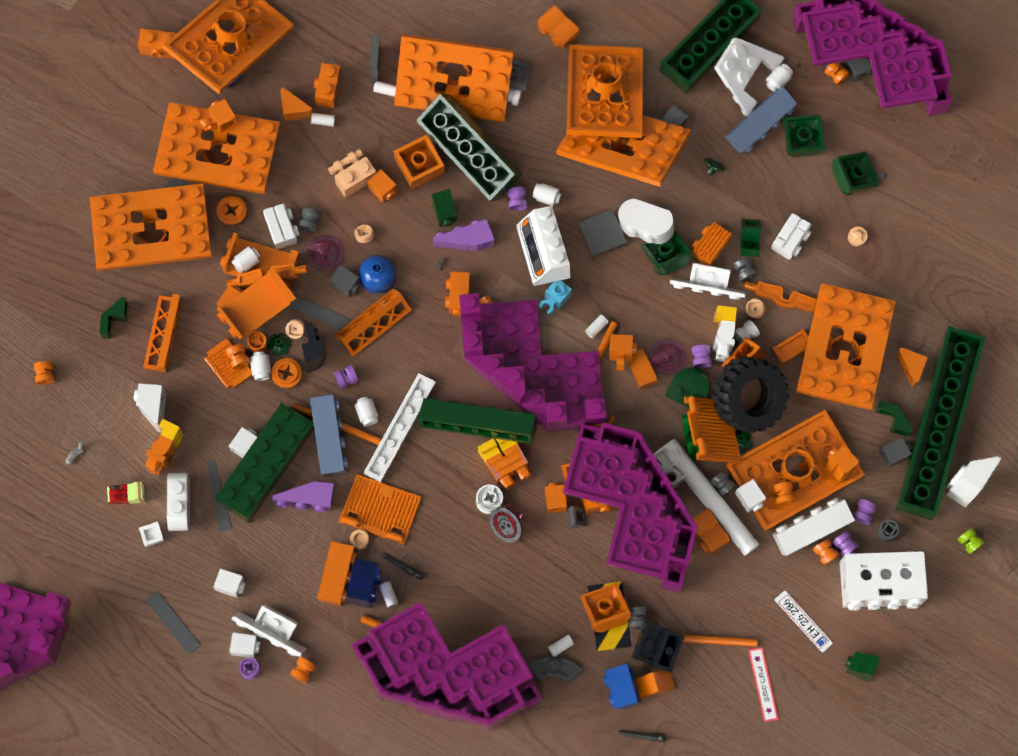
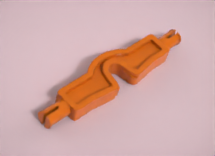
M292 263L271 267L275 269L283 281L296 279L298 274L309 272L307 264L296 266ZM256 269L238 274L237 278L226 281L227 287L230 285L231 287L239 286L241 289L248 288L265 275L264 271Z
M746 281L744 289L755 291V296L771 300L780 308H797L810 313L814 312L817 299L797 291H792L789 299L786 300L783 298L784 288L761 281L758 284Z

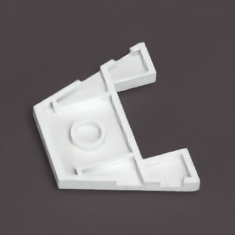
M733 38L715 66V70L725 86L731 90L734 95L733 99L736 103H739L742 108L741 111L745 116L751 113L757 103L744 89L759 64L762 62L773 72L780 66L784 57L739 38Z

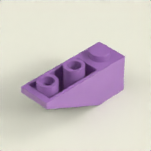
M478 219L473 221L471 225L465 227L463 225L457 226L453 231L447 233L445 231L435 235L436 237H433L434 247L479 251L494 246V237L487 219L483 221Z
M314 481L275 494L272 500L276 506L287 508L290 505L296 506L295 508L299 510L314 508L317 512L325 513L327 510L331 511L334 484Z

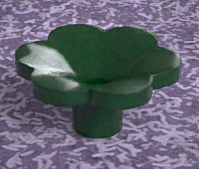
M704 158L703 161L709 166L708 174L714 175L715 171H725L720 162H716L712 158Z
M284 333L279 335L273 334L270 336L267 347L274 356L286 355L289 351L288 348L291 346V341L287 339Z
M737 429L735 434L740 453H743L745 449H749L752 445L750 441L751 435L748 432Z

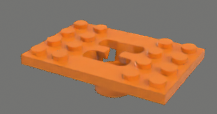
M215 0L166 42L163 49L215 92L220 94L294 28V24L264 0ZM224 20H231L234 23V29L226 32L219 25ZM214 29L217 35L216 41H212L207 37ZM246 33H247L249 36H251L252 38H250L249 40H247V35H246ZM235 42L236 52L228 54L223 50L228 46V43Z
M402 34L394 106L426 110L440 94H449L470 117L504 122L514 50ZM444 61L441 70H439L437 67L438 62ZM450 62L462 64L467 69V75L465 77L459 76V80L450 79L444 71V66ZM444 82L447 85L446 91H437L435 83ZM463 85L470 88L469 95L459 94L460 87Z
M569 44L566 135L642 138L643 48ZM592 88L601 94L599 101H589L587 99ZM619 89L622 102H611L610 94L617 92Z
M642 115L643 140L628 137L620 139V137L565 135L557 148V155L661 187L689 139L691 129ZM609 144V150L603 148V146ZM622 150L632 151L633 156H628L618 152Z
M169 102L153 174L265 194L280 122L234 114L237 124L222 133L217 125L209 130L214 132V139L207 141L201 139L202 133L205 131L201 121L211 117L209 109ZM228 134L237 136L234 145L228 142ZM216 145H222L221 152L228 154L229 159L222 164L211 163L206 157L208 150ZM200 151L203 152L205 162L197 160V155Z
M203 183L89 197L97 271L212 257ZM166 210L167 218L164 220L159 219L156 211ZM142 212L143 220L140 223H133L132 214ZM155 223L156 230L163 229L164 236L156 243H147L140 238L141 231H145L146 225ZM135 235L138 236V239L141 244H134Z
M821 283L796 392L871 411L896 301ZM831 328H840L844 333L832 340L830 335ZM854 333L864 334L866 336L865 344L858 346V343L853 339ZM845 341L855 351V358L848 361L850 352L840 350L839 357L836 360L831 353V346L835 342ZM861 359L860 366L852 365Z
M826 410L742 455V463L729 462L726 464V468L738 488L754 479L766 497L763 503L764 506L756 512L753 511L765 532L865 476L858 464L848 477L842 482H838L833 476L834 473H830L825 467L828 462L826 457L836 446L839 448L846 446L848 448ZM793 455L805 457L803 462L797 465L802 473L809 469L808 474L803 477L792 476L791 472L785 467L786 459ZM783 459L782 471L777 473L772 463ZM813 469L818 474V478L814 481L811 479ZM788 480L798 483V490L792 492L795 495L796 502L788 505H777V493L774 492L773 485Z

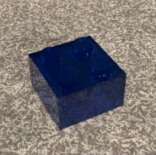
M355 558L346 594L348 604L371 609L372 603H376L378 594L376 584L380 585L382 578L378 563Z

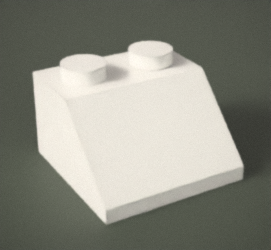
M138 384V390L135 389L134 401H136V405L153 427L158 432H162L159 424L164 419L165 391L162 385Z

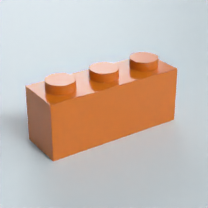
M331 541L317 596L318 602L341 606L342 601L346 602L348 590H345L346 584L351 582L353 572L350 571L351 564H355L357 558L354 546Z

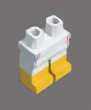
M717 306L714 322L719 323L712 346V351L716 352L715 361L725 362L729 357V353L733 350L735 339L732 338L735 331L737 307Z

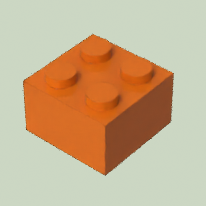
M428 135L394 150V160L411 190L445 174V166Z

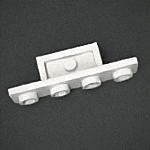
M693 262L690 281L673 277L670 279V284H674L673 287L678 289L690 287L695 292L703 293V290L711 291L710 294L715 296L727 294L729 298L740 300L741 297L745 298L746 295L745 291L727 288L730 269Z
M265 604L262 605L255 620L241 612L236 613L232 618L238 626L252 630L258 637H265L274 646L283 647L288 650L287 652L292 656L301 657L307 650L305 647L290 640L298 622Z

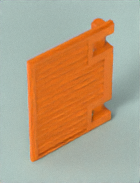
M694 396L684 397V403L689 404L690 407L687 416L693 444L699 448V452L696 454L697 460L742 463L735 429L720 419L718 416L719 412L715 411L713 406L716 401L706 398H695Z
M356 474L339 523H346L354 526L356 529L364 530L367 533L387 540L391 539L405 545L422 496ZM349 513L357 514V519L348 516ZM393 527L402 530L401 534L392 532Z

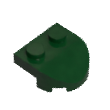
M684 368L673 377L665 397L690 408L689 404L684 403V397L707 398L710 391L709 379L698 368Z

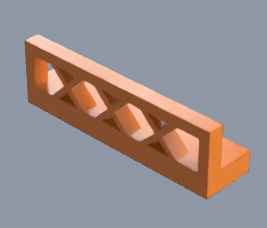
M391 289L334 336L345 346L349 354L354 357L412 310L402 294L395 289ZM401 302L405 309L399 313H394L395 306ZM383 315H389L388 322L380 325V318ZM368 327H374L371 336H364L365 330ZM353 339H359L358 346L352 350L348 343Z
M172 294V297L162 295L158 297L143 366L144 369L167 372L182 303L181 296L178 294ZM163 301L171 302L169 311L166 313L161 309ZM165 318L167 320L165 329L160 331L157 324ZM162 336L161 347L156 349L153 344L154 340ZM158 354L157 366L150 365V358Z

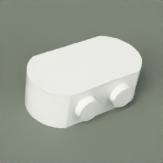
M637 199L627 200L619 208L620 227L630 237L636 236L647 243L663 244L670 240L674 234L673 216L669 210Z
M168 473L167 525L169 531H189L190 529L189 473Z

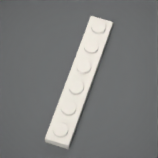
M418 373L364 471L365 475L380 483L382 482L419 415L423 398L427 399L436 384L435 381Z

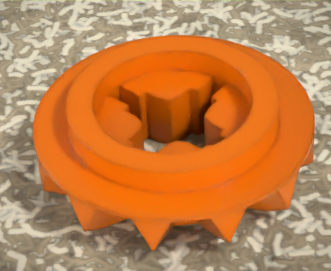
M227 196L218 203L216 212L219 220L224 224L233 226L234 224L241 223L246 217L247 208L241 198ZM228 206L232 209L237 208L235 210L236 216L231 213L227 214L229 212Z
M284 358L273 365L271 377L276 385L281 388L290 389L300 381L302 370L295 360ZM289 368L292 376H288L284 380V375L281 372H286Z

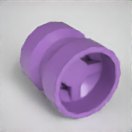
M523 187L508 189V197L510 198L508 202L509 210H525L527 208V201L525 200L526 189Z
M697 345L691 348L694 355L693 367L707 368L712 366V359L709 356L711 347L709 345Z
M352 365L346 366L342 371L337 370L333 372L341 390L346 388L348 384L359 382Z
M859 499L857 503L858 509L854 511L853 518L861 524L870 525L872 521L871 515L875 513L877 506L870 501Z
M848 531L832 542L835 547H839L843 556L851 554L859 547V544L851 539V534Z
M244 658L239 664L240 673L245 679L253 680L259 676L260 667L254 658Z

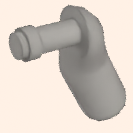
M80 440L78 442L79 446L69 453L65 461L68 465H71L75 458L84 452L83 441Z

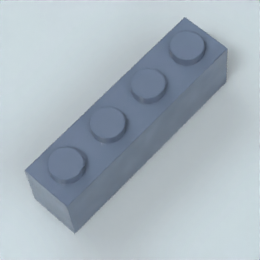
M784 87L778 88L724 137L738 154L744 151L747 153L755 146L753 143L757 139L760 141L768 135L766 132L768 129H774L781 123L780 119L783 116H789L794 111L793 107L797 103Z
M333 394L310 398L321 475L328 476L346 473L345 468L349 466L347 456L343 455V449L346 448L345 439L340 435L343 424L342 419L338 418L337 411L340 410L339 399H335Z

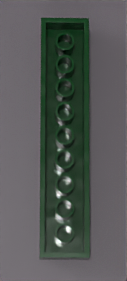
M950 326L944 332L913 443L912 455L909 458L897 500L896 510L931 521L937 516L986 337Z

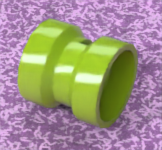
M970 528L957 539L960 544L965 545L969 555L985 543L982 538L976 536V531L973 528Z

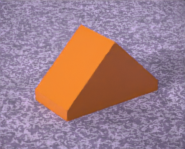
M281 88L284 121L312 117L311 107L285 88Z
M900 348L896 356L913 388L920 380L928 357L905 348Z
M667 671L652 672L635 679L640 699L676 689L672 674Z

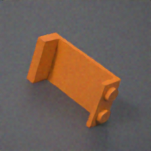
M234 232L232 238L229 237L226 248L228 250L226 255L223 254L220 265L222 266L223 273L237 276L240 273L235 269L231 261L245 248L250 247L252 249L254 247L260 254L258 258L260 262L247 272L262 269L266 275L272 266L292 263L297 266L300 254L296 250H291V253L240 239L238 233ZM293 279L285 280L283 282L286 284L288 288H290Z
M271 268L267 271L266 275L224 306H219L217 308L219 311L217 316L223 324L225 322L229 324L231 328L228 331L233 338L236 339L238 337L241 341L296 301V298L275 269Z

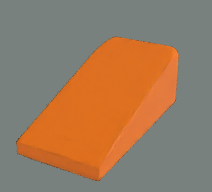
M637 350V354H633V360L627 362L637 386L641 390L657 384L658 379L644 350Z

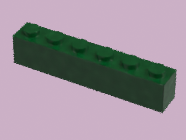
M423 398L418 416L421 428L533 444L538 426L536 415L530 412H515L511 409L501 410L491 406L480 407L475 404H460L455 401L446 402L436 398Z

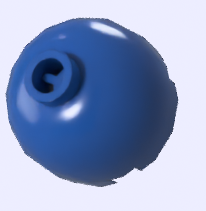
M369 256L360 266L358 274L360 284L370 293H385L396 282L395 266L385 256Z

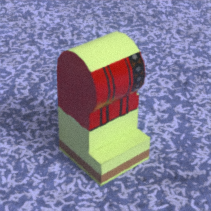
M141 481L107 487L109 504L145 503L144 485Z

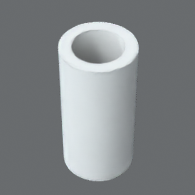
M375 81L373 92L395 97L396 85Z
M312 113L311 124L334 127L335 115Z
M599 315L585 330V333L593 339L609 323L603 315Z
M390 581L379 585L388 608L399 604Z
M566 635L548 646V649L552 656L555 657L573 646L574 643L570 636Z

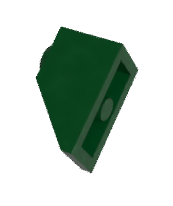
M450 188L432 194V208L439 227L453 225L457 221V213Z
M855 652L852 656L849 655L846 660L845 666L848 667L846 673L868 682L874 676L881 658Z

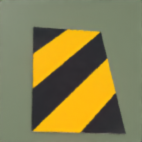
M622 581L587 586L589 593L617 583L625 600ZM628 621L621 626L604 632L594 631L597 651L632 647Z

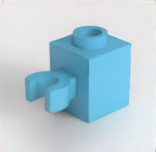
M561 280L553 282L545 291L546 300L540 303L539 308L542 309L545 305L549 306L550 309L547 311V315L552 314L554 306L560 310L571 297L572 289Z

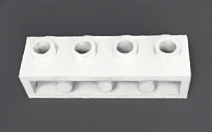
M834 498L827 502V506L823 508L819 506L812 509L810 515L806 517L801 515L793 519L794 523L788 526L783 524L777 527L776 532L772 535L781 554L787 556L855 521L846 501Z

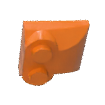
M617 583L580 596L591 622V627L596 632H604L621 626L631 618V613Z

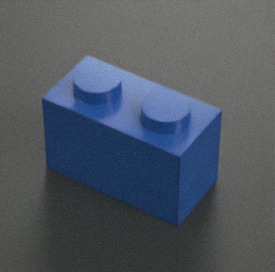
M624 664L605 670L604 682L606 687L610 688L611 695H609V701L612 707L614 706L615 709L621 710L641 704L631 665Z

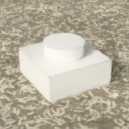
M158 522L139 528L145 548L164 541Z

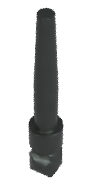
M382 553V557L407 571L411 576L414 575L415 578L422 579V572L416 571L412 566L409 567Z
M618 731V734L649 739V741L658 740L659 742H664L666 740V737L662 734Z

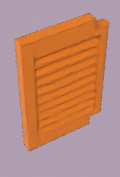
M226 338L206 352L208 356L204 360L226 388L230 386L235 388L251 377L252 371L248 365L236 370L232 368L231 358H228L226 350L232 347V344Z

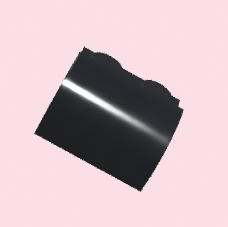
M312 323L304 324L308 343L301 344L308 373L319 369L326 359L324 339L320 340L318 329H313Z
M645 620L631 657L671 673L685 635Z

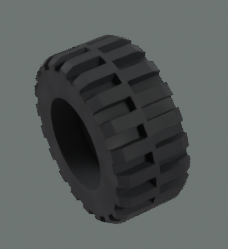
M744 356L740 357L739 360H732L730 362L731 365L726 364L722 368V374L719 373L717 375L718 381L713 385L715 394H712V400L716 401L713 405L715 411L719 412L718 416L726 424L745 432L756 433L757 431L767 430V427L771 428L776 424V420L781 419L783 416L781 415L782 411H786L787 405H785L786 400L789 401V394H787L789 386L788 383L784 382L786 381L784 373H781V369L773 365V363L756 357ZM757 377L761 385L760 398L753 408L744 411L740 402L742 389L748 381Z

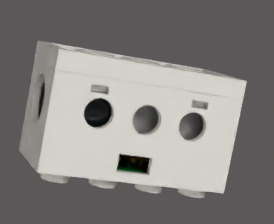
M924 552L845 554L840 561L843 608H848L850 611L860 610V607H868V610H878L884 606H887V609H899V606L915 609L919 608V605L928 598Z

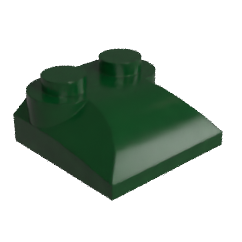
M821 115L783 118L786 141L785 150L788 156H815L825 152Z
M866 151L838 156L833 160V174L841 192L845 195H852L857 191L880 185Z
M675 229L671 239L663 244L653 242L641 244V248L653 264L655 272L659 275H667L686 266L692 258V252Z

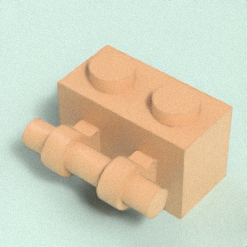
M360 149L354 153H348L347 157L341 161H335L333 166L328 168L331 175L338 172L334 176L335 184L345 198L365 187L367 181L376 174V170L367 157L358 161V158L363 156ZM350 163L353 164L344 170L345 166H347Z

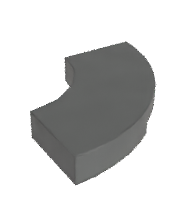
M562 657L540 658L527 666L539 682L546 678L555 677L562 679L568 684L582 672V669L577 664Z

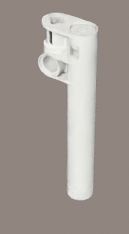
M676 439L671 440L653 454L666 476L673 475L676 480L671 482L673 488L685 481L706 509L712 512L720 526L738 549L740 548L744 556L750 554L760 545Z

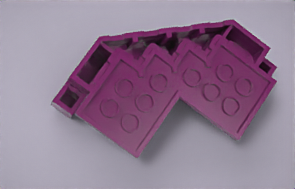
M814 0V2L796 4L792 15L796 33L806 32L814 67L869 57L881 109L925 102L928 116L947 113L952 103L948 88L952 75L944 43L941 40L931 37L917 25L910 24L904 20V17L893 10L886 9L877 0Z
M479 293L459 295L465 363L469 367H472L481 377L498 389L500 393L516 404L523 412L535 414L538 424L547 432L579 430L581 424L589 425L606 422L605 398L602 397L599 351L541 355L537 300L480 304Z
M601 423L600 428L581 424L563 493L620 508L606 565L662 579L660 589L679 593L682 588L698 526L692 520L687 508L676 494L671 482L662 471L640 432L606 423Z
M0 583V691L21 679L23 680L37 673V671L55 664L68 629L65 621L72 603L67 597L48 592L47 596L44 597Z
M420 602L368 631L370 635L352 644L353 651L362 667L365 668L381 701L384 699L415 707L418 712L454 722L455 719L487 727L489 731L507 722V718L521 710L525 712L542 701V697L533 681L516 689L517 686L532 679L533 676L504 625L450 654L425 607Z

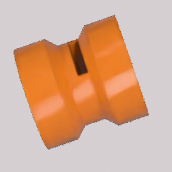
M841 62L830 64L824 71L833 78L837 85L841 84L850 74L847 68L841 66Z
M259 331L249 334L247 338L249 350L252 353L265 352L267 349L265 335Z
M243 344L234 345L226 350L228 358H231V365L234 370L241 369L250 364L249 357L245 355Z
M40 361L34 363L36 384L48 385L55 382L54 375L52 374L54 369L53 362Z
M781 482L773 485L774 492L777 493V505H788L796 502L795 495L792 493V482Z
M829 539L813 548L815 554L820 555V561L823 565L830 563L840 555L837 550L831 547L832 543Z
M299 657L296 662L298 667L296 666V668L292 669L290 675L307 684L310 679L309 672H314L316 665Z

